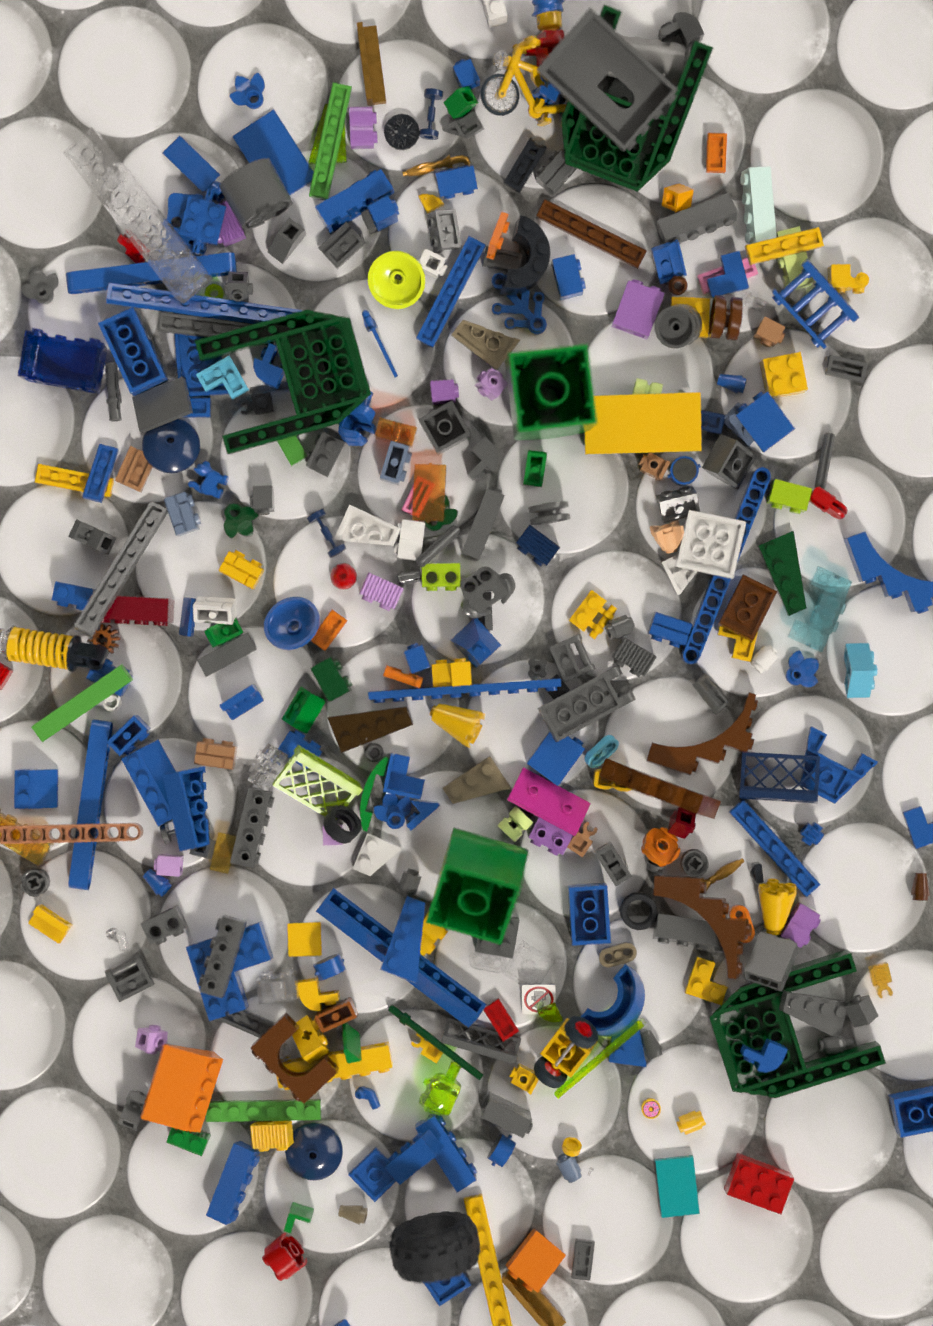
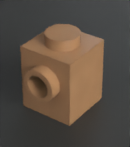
M764 317L753 337L760 340V343L766 347H774L777 343L781 344L785 336L783 332L785 326Z

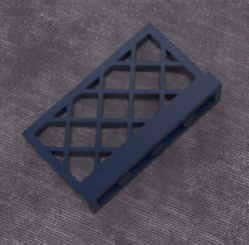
M742 752L740 799L818 804L820 756ZM746 757H755L759 763L753 769H750L746 765ZM768 758H774L778 762V765L771 771L763 764ZM788 759H793L798 764L791 772L783 765ZM807 760L816 761V768L810 773L802 766ZM760 765L768 772L761 780L753 773ZM781 766L788 774L779 781L773 775V772ZM745 767H746V769L749 771L746 775H745ZM799 767L807 774L800 782L792 775ZM750 774L758 781L753 787L744 786L745 778ZM769 775L777 782L772 788H767L762 783ZM789 776L797 783L792 789H786L782 784ZM809 777L815 783L814 791L806 790L801 785Z

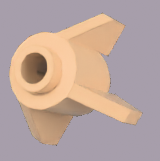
M674 520L670 524L661 526H650L651 534L662 551H666V553L677 551L684 535L683 525L679 524V520Z

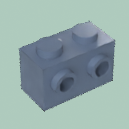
M390 441L380 475L382 481L399 485L400 481L404 482L407 473L404 467L406 463H410L412 452H409V446Z

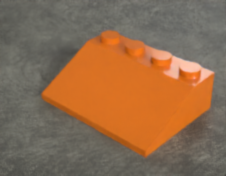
M163 1044L140 1118L179 1130L200 1133L223 1059L214 1051Z

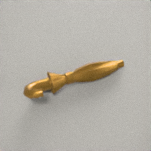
M449 154L441 161L421 163L402 173L403 177L428 174L437 168H453L452 165L464 163L466 166L470 165L471 162L467 156L458 155L450 157Z
M741 858L740 860L728 863L715 872L713 876L704 879V882L707 884V890L711 884L734 873L745 862L744 859Z

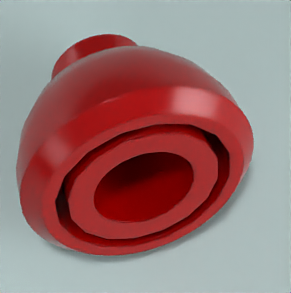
M340 563L332 569L330 579L336 588L346 590L355 584L357 573L350 564Z

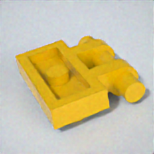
M591 590L568 621L583 632L588 626L593 630L589 636L595 640L599 634L603 633V628L608 621L614 618L613 614L617 608L611 605L608 610H605L603 606L607 601ZM599 612L603 616L599 620V622L595 624L592 620Z

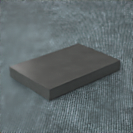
M184 377L132 397L138 428L141 433L193 413Z

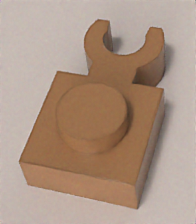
M588 821L583 825V832L580 833L578 831L567 846V848L582 858L593 843L589 837L595 835L598 830L595 827L593 831H587Z

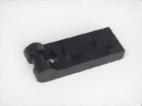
M531 137L503 183L519 194L547 149L545 145L537 144L536 140ZM531 149L537 152L535 156L529 153Z

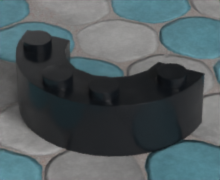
M520 215L515 223L512 241L518 243L524 249L526 265L518 269L507 270L503 277L500 291L502 295H518L530 290L538 283L549 265L550 245L547 236L537 223L523 215Z

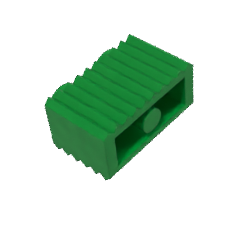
M171 1128L166 1143L202 1157L211 1134H207L203 1130L198 1133Z

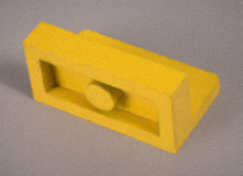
M43 904L35 908L34 914L28 922L58 944L62 942L73 925Z

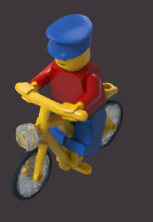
M532 0L534 5L532 17H536L537 28L542 32L537 37L529 36L524 38V41L519 44L513 45L512 57L499 50L498 54L494 55L493 66L498 71H501V69H506L504 74L489 76L482 84L480 91L481 101L490 113L504 116L515 110L520 98L518 86L512 79L515 76L529 105V116L534 119L542 116V119L537 123L538 126H546L552 122V118H548V114L560 113L562 118L568 100L561 96L559 104L551 105L556 101L559 92L536 71L565 37L564 31L559 30L562 27L561 13L564 11L562 4L565 0ZM522 54L524 56H536V66L522 61ZM520 69L530 72L531 79L537 87L536 89L530 91Z

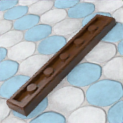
M544 199L536 215V218L637 269L647 250Z

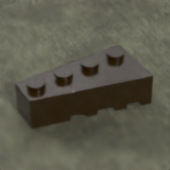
M407 706L327 717L341 753L414 724Z

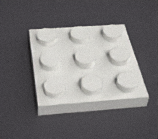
M689 510L676 567L734 579L746 522Z

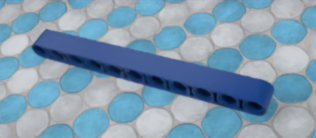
M764 467L758 468L751 474L734 517L735 520L746 522L738 560L771 479L770 471ZM758 472L764 473V482L757 480L756 475ZM750 490L758 492L756 500L750 498ZM745 507L751 510L749 518L742 514V510ZM716 575L711 576L692 624L687 643L681 652L683 662L694 664L700 659L730 583V578ZM716 579L723 581L721 589L715 588L714 581ZM710 596L716 599L714 607H710L707 604V599ZM703 614L709 617L707 625H703L700 622V617ZM696 632L702 635V640L699 643L693 640V635ZM688 650L695 652V658L692 661L686 658Z

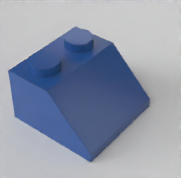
M58 769L15 770L14 809L58 807Z

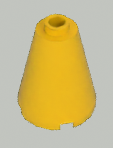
M441 703L437 706L434 705L430 711L431 721L468 748L471 747L470 743L474 744L483 725L480 724V720H485V713L481 711Z

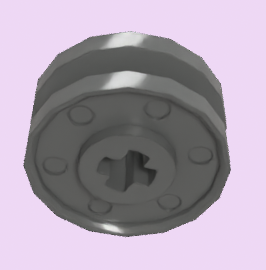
M568 501L551 502L528 507L529 513H538V517L530 520V525L550 524L571 519L570 514L561 513V509L569 506Z

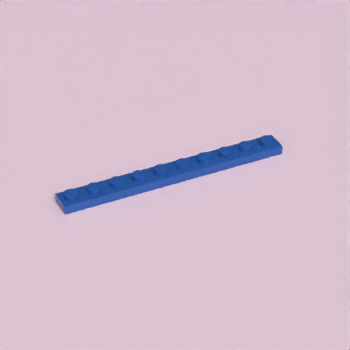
M109 283L106 297L107 304L251 324L261 323L302 311L299 309Z
M561 678L368 692L369 700L374 699V703H384L385 699L393 698V702L404 701V697H412V701L423 700V696H431V699H442V695L450 694V698L462 697L461 693H469V697L481 696V692H488V695H499L500 691L507 690L508 694L519 693V689H527V693L538 692V688H546V691H557V687H561Z

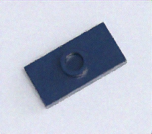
M701 410V430L722 434L726 415Z

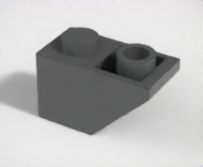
M289 217L277 232L268 253L281 264H284L306 236L305 229Z

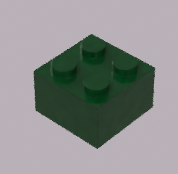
M330 657L310 668L329 702L352 691L350 687L353 684L349 677L344 676L341 672L343 666L339 659Z

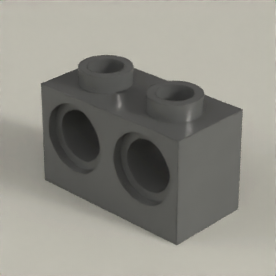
M611 842L594 851L615 886L632 877Z
M178 905L141 923L150 945L153 943L159 945L167 941L166 937L172 934L174 937L184 933L183 929L188 926ZM170 918L177 919L178 927L170 925ZM153 926L160 928V935H155L152 932Z

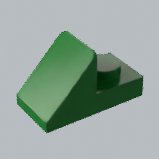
M528 450L523 485L542 487L547 452Z
M236 618L233 624H216L204 630L213 648L221 646L244 633Z

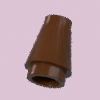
M915 873L911 895H913L912 900L928 901L930 891L926 873Z

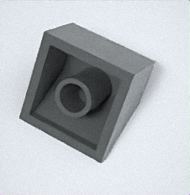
M720 434L702 468L713 477L738 490L757 456L739 441Z

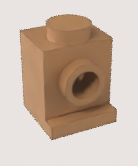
M648 453L647 456L643 455L639 463L642 466L641 472L659 481L662 480L670 464L669 461L652 453ZM656 462L657 468H652L650 463Z

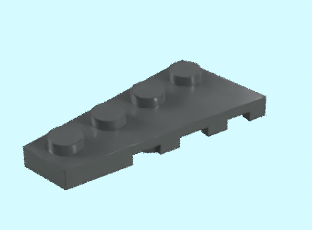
M783 991L779 1010L835 1037L841 1036L846 1016L844 1006L848 1002Z

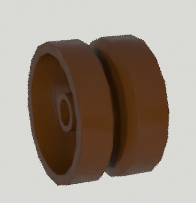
M714 295L709 320V338L719 339L724 331L727 340L736 341L738 339L742 323V298L732 297L727 305L725 296Z

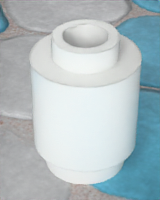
M763 645L752 658L750 665L762 674L778 659L776 656L778 652L770 645L768 647Z

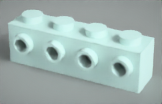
M749 167L741 172L740 182L743 185L742 203L745 208L744 223L746 224L747 231L745 240L746 243L752 244L776 238L777 236L771 167Z

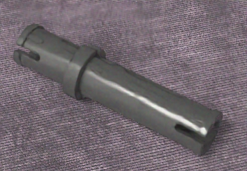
M116 362L105 363L108 390L106 402L109 406V421L122 420L120 410L122 399L119 394L118 367Z

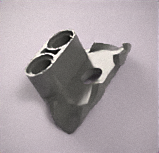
M487 566L479 568L461 583V590L465 598L461 603V608L471 618L489 615L491 611L487 608L500 599L502 604L506 603L513 594L516 587L514 578L509 573L499 575ZM489 574L491 577L489 580L484 581L481 579V576ZM468 585L475 586V589L471 592L465 590ZM492 591L494 593L493 599L490 601L483 598L484 592Z

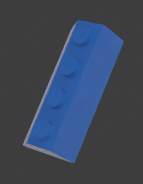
M156 740L121 760L157 826H160L172 819L162 776L175 773L176 770L159 740Z

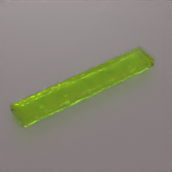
M642 1017L637 1020L629 1029L559 1087L554 1092V1095L559 1099L643 1028L647 1023Z

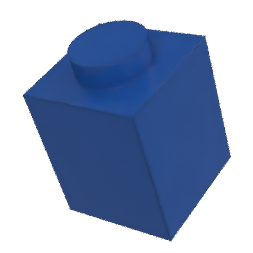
M462 59L455 63L453 74L460 88L469 86L470 89L480 86V79L471 59Z

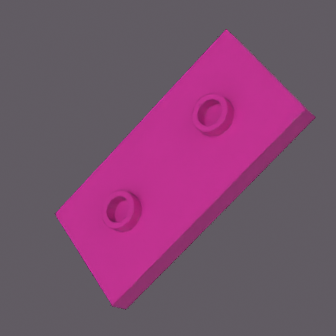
M524 767L507 799L573 836H576L591 804Z

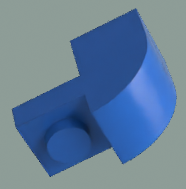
M269 343L268 347H264L261 353L263 359L254 358L253 367L256 376L262 383L278 390L285 373L283 369L272 365L278 348L276 345Z
M767 1038L761 1052L742 1045L740 1053L744 1056V1060L753 1064L756 1061L755 1068L757 1071L770 1072L781 1065L788 1049L784 1045Z

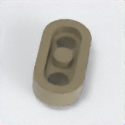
M630 942L609 946L600 951L599 961L607 968L628 963L636 958L637 950ZM626 948L630 949L628 955L623 954V950ZM611 954L612 958L610 960H606L605 955Z

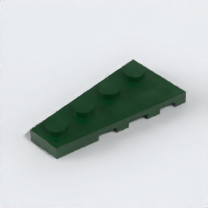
M793 530L757 546L788 616L807 608Z

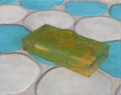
M218 832L209 870L229 874L230 861L236 840L235 835Z

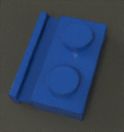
M678 239L675 242H667L651 248L660 284L669 282L674 276H687Z

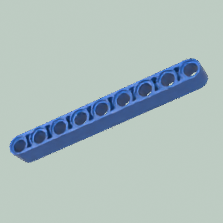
M227 252L72 271L66 273L68 294L106 291L108 290L109 283L139 287L175 281L228 276L229 272H237L235 253Z
M93 719L91 722L77 824L100 823L110 746L106 742L112 737L113 722ZM95 827L90 830L92 837H98V829ZM76 828L75 838H78L80 833ZM74 842L68 883L69 888L89 890L97 842Z

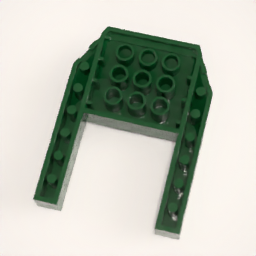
M603 5L599 16L616 30L622 11ZM696 40L692 43L676 85L678 90L674 94L677 97L668 106L665 116L660 115L657 120L652 119L648 123L650 128L643 136L639 134L635 138L637 143L630 151L627 148L625 151L620 150L568 101L561 119L565 164L638 192L670 162L714 47ZM605 93L622 109L630 108L633 105L630 102Z
M303 310L195 341L201 361L274 341L277 344L296 415L222 435L227 454L238 453L339 424L371 395L350 318L312 310Z
M846 949L792 966L782 991L754 982L743 985L709 1016L733 1092L778 1098L886 1064L881 1046L876 1041L844 1050L842 1053L831 1054L804 1062L790 1015L779 1010L783 991L793 992L857 972L850 951ZM767 1038L784 1045L788 1049L781 1065L770 1072L757 1071L755 1068L756 1061L754 1064L744 1060V1056L740 1053L742 1045L761 1052Z

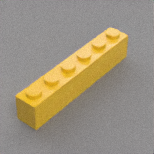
M389 1042L361 1046L362 1060L354 1063L346 1062L344 1050L327 1053L339 1067L338 1073L327 1083L332 1082L334 1078L346 1080L352 1078V1075L367 1076L373 1071L385 1073L390 1071V1068H393ZM302 1057L283 1060L282 1063L291 1071L304 1072L312 1068L320 1059L309 1064ZM277 1077L278 1088H284V1090H290L288 1087H286V1088L283 1087V1086L280 1084V1082L278 1081L279 1078Z

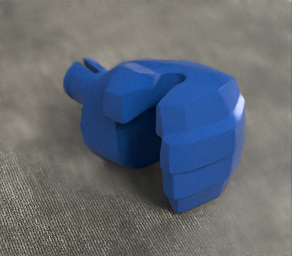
M373 392L339 423L338 433L349 446H362L368 442L367 438L362 436L359 431L365 430L372 434H375L377 431L376 426L372 423L376 413L369 407Z

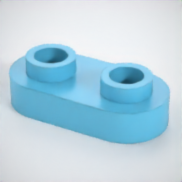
M612 735L603 737L586 753V764L590 768L599 767L604 763L605 758L608 759L618 749V740Z

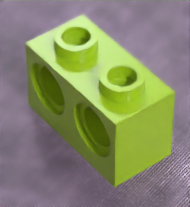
M460 563L425 565L422 567V588H426V591H438V587H445V591H457V587H461ZM430 572H434L437 575V580L434 583H429L426 580V576ZM448 572H453L457 576L456 580L452 583L447 582L445 579Z

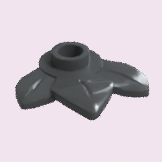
M33 270L29 278L30 283L22 285L21 290L28 299H36L41 304H49L54 298L53 291L58 286V277L55 273L46 276L41 270Z

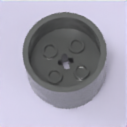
M269 158L253 161L237 169L219 185L239 225L244 230L253 229L265 224V221L275 215H281L293 203Z

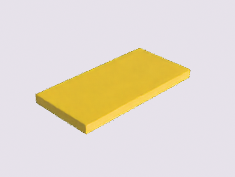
M701 392L594 396L597 424L591 430L585 432V454L702 451Z

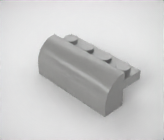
M619 34L673 86L677 85L683 69L685 45L677 42L669 43L657 39L649 40ZM609 71L608 74L606 75V76H608V77H615V78H617V77L614 76L610 71Z

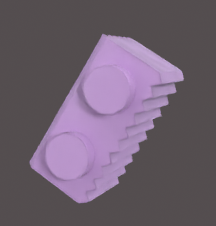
M368 572L359 594L363 595L361 599L370 603L373 600L380 603L379 607L390 611L391 608H396L404 588Z

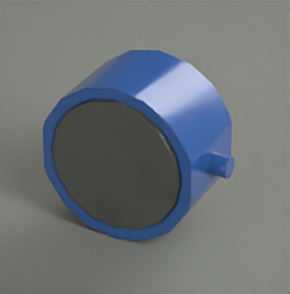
M680 456L670 465L667 478H671L672 482L676 485L687 486L698 477L701 466L691 457Z
M335 954L320 960L313 965L315 976H318L319 981L343 972L346 969L343 963L344 959H341L340 954Z
M500 1134L490 1149L487 1158L492 1161V1166L497 1164L503 1167L511 1156L516 1142L511 1140L512 1136L510 1134L508 1137Z

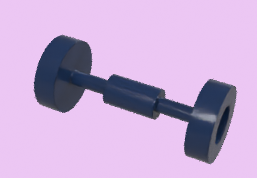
M427 88L424 90V97L431 99L427 113L428 129H420L419 137L427 140H437L439 132L432 129V122L435 120L436 111L434 103L435 100L443 99V91Z
M321 509L307 517L309 523L315 521L319 523L323 536L333 547L327 553L332 558L347 548L344 543L339 546L335 545L331 532L320 519L326 515L324 509Z

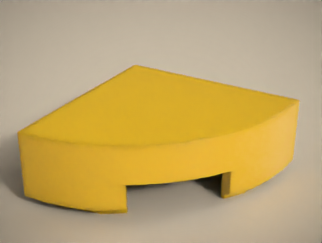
M421 194L418 196L427 214L444 206L443 201L434 195Z

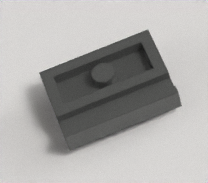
M345 222L318 248L338 270L366 243Z

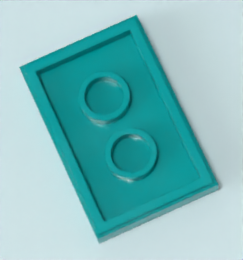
M693 1155L655 1159L661 1217L700 1214Z

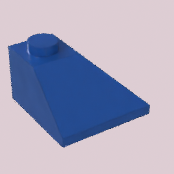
M473 618L451 639V642L475 668L501 646L477 618Z

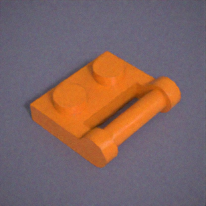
M388 665L383 675L384 677L417 688H421L424 678L410 672L409 674L403 673L401 669Z

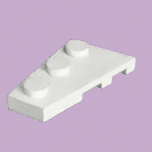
M349 505L334 540L394 546L401 528Z

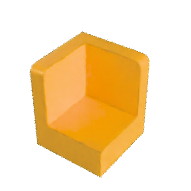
M679 183L665 187L662 206L674 212L690 208L694 189Z

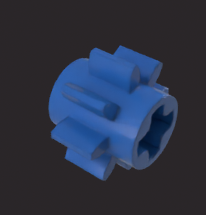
M813 822L812 825L806 823L800 832V835L803 836L801 840L809 846L812 843L817 845L824 836V833L821 832L823 827L816 822Z

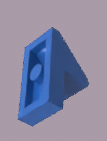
M411 799L412 804L418 809L419 813L414 812L407 818L409 822L406 826L412 831L440 806L439 802Z

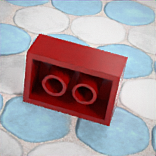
M737 1153L724 1190L731 1197L781 1215L794 1182V1177L791 1172Z

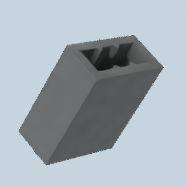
M760 932L744 969L745 980L782 991L798 954L797 943L791 939H782L776 937V935Z
M489 1091L481 1107V1118L521 1138H524L525 1133L529 1134L533 1126L531 1112Z

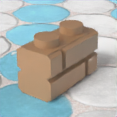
M203 738L202 741H197L194 764L233 770L235 768L237 746H233V742L222 741L219 744L214 743V739Z

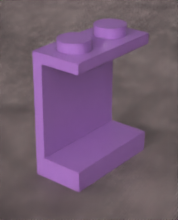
M628 280L611 327L647 340L665 293L661 292V289L658 287L650 286L649 288L644 286L643 282L639 280Z

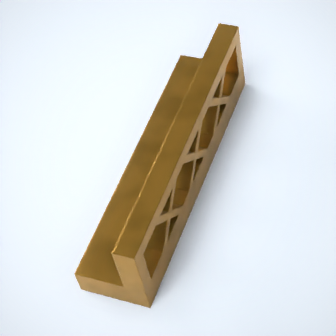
M357 22L367 105L387 104L377 26L363 27L362 22Z
M509 1269L502 1274L503 1284L539 1326H563L566 1323L565 1318L541 1290L538 1293L535 1290L530 1292L522 1285L524 1281L519 1277L515 1280L507 1273Z

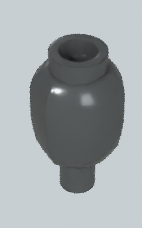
M824 1036L821 1040L817 1041L819 1052L831 1055L842 1053L846 1047L854 1046L853 1039H844L841 1036Z

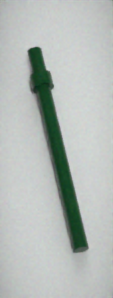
M393 1004L389 1007L388 1011L396 1016L401 1024L409 1026L479 1081L484 1074L413 1021L408 1013H403Z

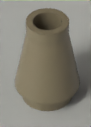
M341 1205L338 1216L358 1225L360 1223L365 1224L368 1208H364L363 1205Z

